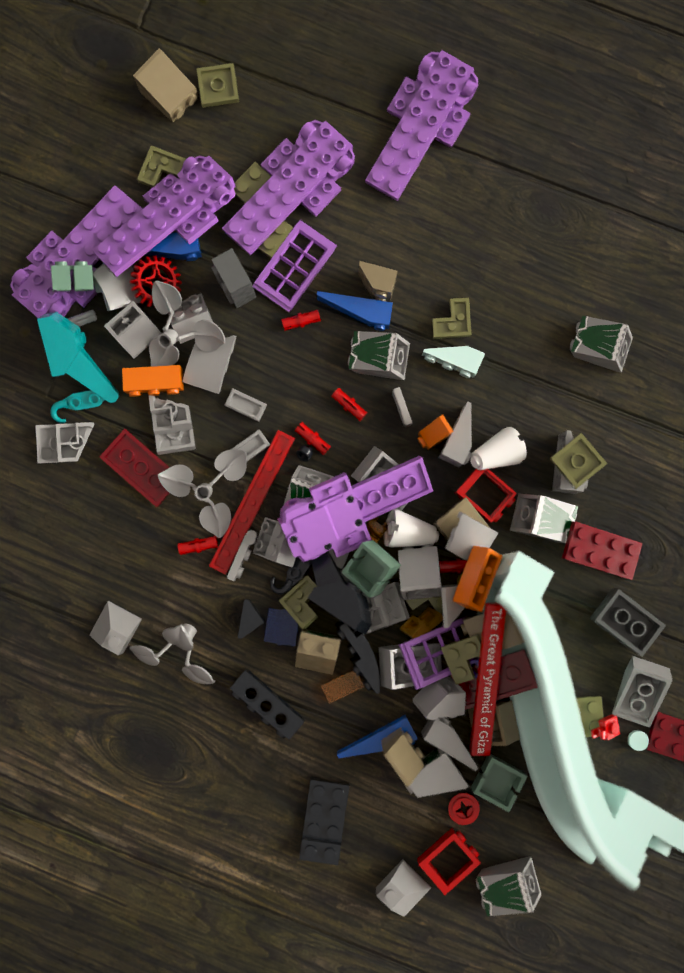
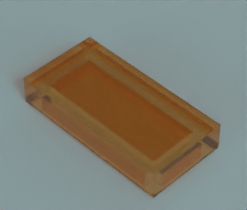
M352 670L321 685L330 704L364 688L360 676H357Z

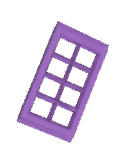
M300 220L256 279L253 288L287 312H290L334 252L337 245ZM299 233L311 240L304 250L293 243ZM313 243L325 250L319 260L307 253ZM289 246L301 253L295 263L283 256ZM304 256L315 263L310 273L297 266ZM280 259L291 266L286 276L273 269ZM295 269L306 276L300 287L288 279ZM270 273H273L282 280L276 290L264 282ZM285 282L297 290L290 300L279 293Z
M462 618L453 621L448 628H444L443 625L422 636L399 644L416 690L452 675L449 668L438 672L433 658L442 655L443 652L441 650L431 655L427 640L437 636L442 647L445 644L441 634L452 630L455 641L460 640L455 628L463 624ZM423 643L427 657L417 661L412 647ZM477 656V657H474V658H471V659H468L469 662H470L472 659L478 658V656ZM429 660L434 674L423 679L418 665Z

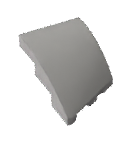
M104 263L93 272V283L96 293L102 292L107 311L126 307L132 301L136 304L140 303L142 297H134L138 291H131V288L136 285L129 283L131 279H135L130 276L131 272H134L132 265L118 277Z
M237 336L225 337V343L212 352L201 350L195 343L182 382L219 394Z
M149 395L157 454L195 450L189 406L181 403L176 404L171 400H161L153 395Z
M94 422L35 425L37 464L78 461L94 427Z
M459 511L457 515L460 519L459 523L452 529L446 549L468 561L473 546L490 548L498 532Z
M398 582L388 584L380 595L372 598L362 593L367 598L372 622L366 634L410 618Z

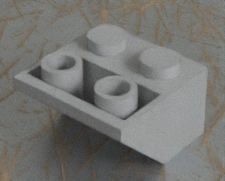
M202 293L190 296L182 301L179 309L173 310L174 315L171 325L173 330L178 333V336H182L190 332H196L195 324L198 321L209 320L213 322ZM195 335L181 339L179 341L180 344L194 339Z
M134 301L104 325L133 358H136L150 345L153 339L161 334Z
M265 517L253 554L293 567L296 557L294 558L289 549L279 522Z
M445 677L423 687L413 698V703L427 719L455 718L465 714L466 692L458 684L456 685L451 677Z

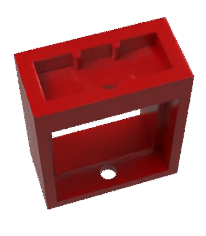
M475 469L455 492L460 499L466 497L488 523L493 521L496 523L503 515L501 511L505 507L509 508L516 499L513 497L517 494L489 469ZM482 474L507 495L490 515L465 495Z
M453 828L447 831L417 858L419 866L444 895L481 864L478 858L480 855L472 845L469 847L465 843L467 840L459 830L456 832ZM454 840L471 860L446 881L430 861Z

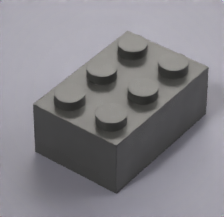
M232 248L211 259L214 264L211 268L230 304L234 303L236 308L257 298L252 283Z
M615 588L611 589L589 618L630 651L641 657L644 656L666 626L621 590Z

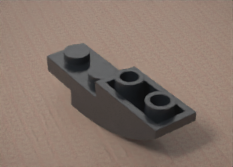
M339 620L335 623L338 629L336 633L342 641L345 639L349 644L347 649L354 656L350 659L353 663L351 668L357 676L361 675L364 681L362 683L368 691L372 690L378 694L380 692L379 670L369 642L363 633L359 631L353 633L346 623Z

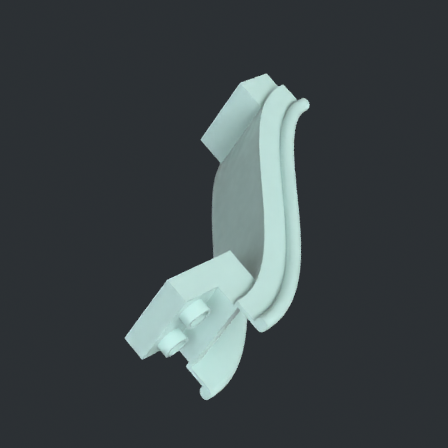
M519 551L502 555L485 603H500L512 616L525 642L502 650L501 656L525 649L538 684V688L509 696L513 703L520 743L534 790L550 824L570 850L588 864H592L597 857L617 880L631 890H635L639 884L637 875L647 856L644 854L647 847L667 857L672 847L684 852V822L633 792L596 778L562 646L550 615L541 600L554 572Z

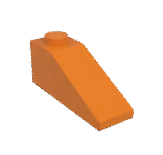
M441 415L418 433L419 437L417 439L423 448L426 447L429 450L447 439L453 430L445 417Z

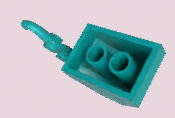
M58 312L46 313L39 317L37 321L52 377L67 373L90 389L73 393L65 399L55 402L50 410L52 418L56 422L65 423L66 419H61L57 416V410L60 408L82 410L98 407L104 400L110 403L115 402L119 397V392L85 351L84 343H86V336L84 332H81L80 327Z

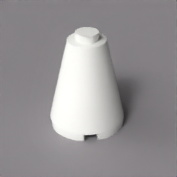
M504 428L472 452L470 462L478 470L520 464L525 460L527 454L524 440H519L518 435L520 434L514 428Z
M393 509L389 512L385 524L388 525V529L384 531L385 546H423L427 544L433 545L438 541L439 531H437L435 526L398 509Z

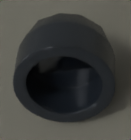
M302 445L297 450L296 455L300 460L308 462L313 455V450L311 447L308 448L307 445Z

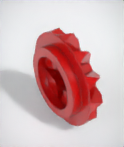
M458 793L451 798L448 804L449 815L457 824H471L479 815L478 801L468 793ZM461 801L465 806H469L466 809L467 816L462 811H458L461 808Z

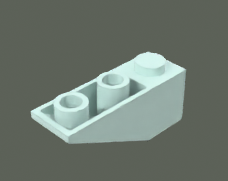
M469 346L424 349L422 356L428 362L435 363L436 361L442 364L443 368L450 371L453 369L457 370L461 376L470 378V376L474 378L485 353Z

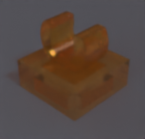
M379 517L371 519L366 525L370 538L376 543L387 530L385 528L387 526L386 522L383 525L376 522Z

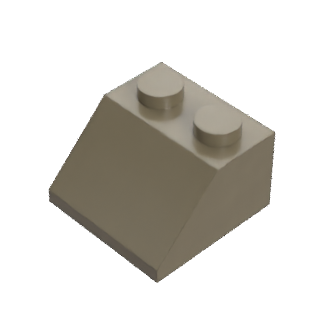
M360 261L359 277L371 298L390 302L397 271Z
M512 700L496 701L491 746H507L520 740ZM474 707L468 709L471 727L473 722Z
M400 727L383 738L381 743L384 756L406 787H408L425 766L423 762L424 754L419 747L415 748L413 746V739L408 731L404 733Z

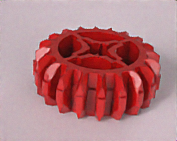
M153 256L152 261L149 257H146L145 262L143 260L138 262L140 266L135 265L133 267L136 272H131L130 274L135 279H131L129 283L136 285L131 288V291H138L134 297L138 298L141 296V304L147 300V307L152 305L153 299L143 289L142 285L149 287L152 291V281L154 278L158 279L157 281L174 286L179 292L181 291V288L176 286L182 284L181 280H176L181 275L180 273L174 274L177 267L170 268L171 261L165 264L164 257H161L160 261H158L157 256ZM152 268L151 277L141 279L142 272ZM160 269L168 275L169 279L161 276Z

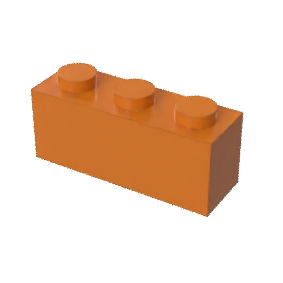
M180 365L122 368L123 391L129 394L130 397H139L141 393L157 396L160 395V392L174 395L179 394V391H184V384L182 382L183 368Z
M473 546L452 601L467 609L482 612L502 555L490 548Z

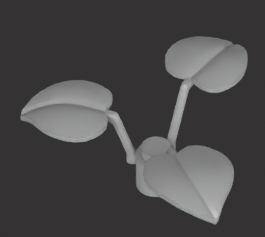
M161 281L153 283L152 299L155 308L161 314L170 312L165 327H163L164 332L150 342L151 367L174 365L179 359V350L173 345L177 341L195 335L196 345L206 352L215 351L225 343V336L222 330L209 320L198 321L195 324L196 332H190L182 336H178L175 330L169 329L174 315L173 310L179 309L182 303L180 292L170 284Z
M240 449L226 450L217 456L214 466L220 473L209 484L202 483L196 487L195 484L191 483L194 478L192 471L189 467L181 464L174 465L158 474L162 486L172 495L177 497L187 496L190 493L191 486L198 500L208 502L211 505L205 506L201 510L199 520L207 531L218 538H221L226 533L230 525L231 511L225 503L214 505L209 497L213 493L212 486L222 475L229 481H237L245 474L247 468L246 452Z
M181 624L174 628L165 629L162 635L169 643L159 653H154L150 648L144 646H131L129 648L139 660L145 664L156 666L160 662L158 658L172 644L187 651L186 667H183L182 671L190 680L200 684H213L216 681L213 680L212 676L204 668L189 663L194 644L192 639L197 632L190 624Z

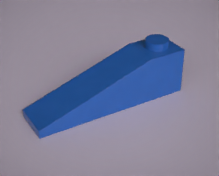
M178 233L169 234L145 254L147 256L195 261L198 257H202L199 238L189 245Z
M317 291V300L368 326L374 327L375 330L385 331V329H389L393 302Z
M406 715L338 750L337 756L338 758L381 752L383 751L381 740L400 727L404 733L408 731L411 735L413 745L415 740H417V736Z

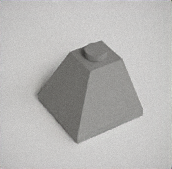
M458 584L442 585L441 588L444 628H448L465 608L452 601Z
M107 601L90 636L109 651L117 655L123 654L142 618Z
M402 859L376 887V896L390 910L404 917L431 889V886Z

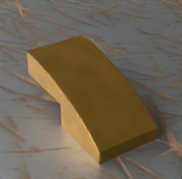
M428 607L418 618L412 615L400 627V630L414 639L436 627L443 620V616L441 613Z

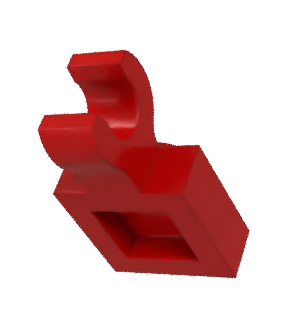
M609 715L599 720V727L591 730L592 738L600 736V740H610L620 735L617 715Z

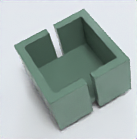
M55 262V265H51L52 291L71 290L70 271H73L74 291H92L94 289L92 265H87V262H75L74 266L67 265V262Z
M374 540L361 543L353 555L354 558L350 559L342 573L366 596L372 598L383 592L390 582L388 579H392L401 564Z
M490 754V756L486 757L481 767L483 773L478 772L471 789L474 794L510 812L517 798L516 793L511 788L513 786L517 792H520L527 775L522 770Z

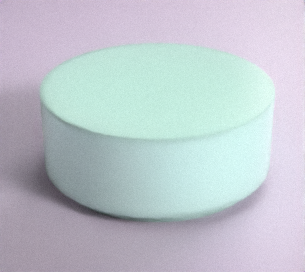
M634 730L628 735L627 741L631 748L637 751L647 748L649 739L644 732Z

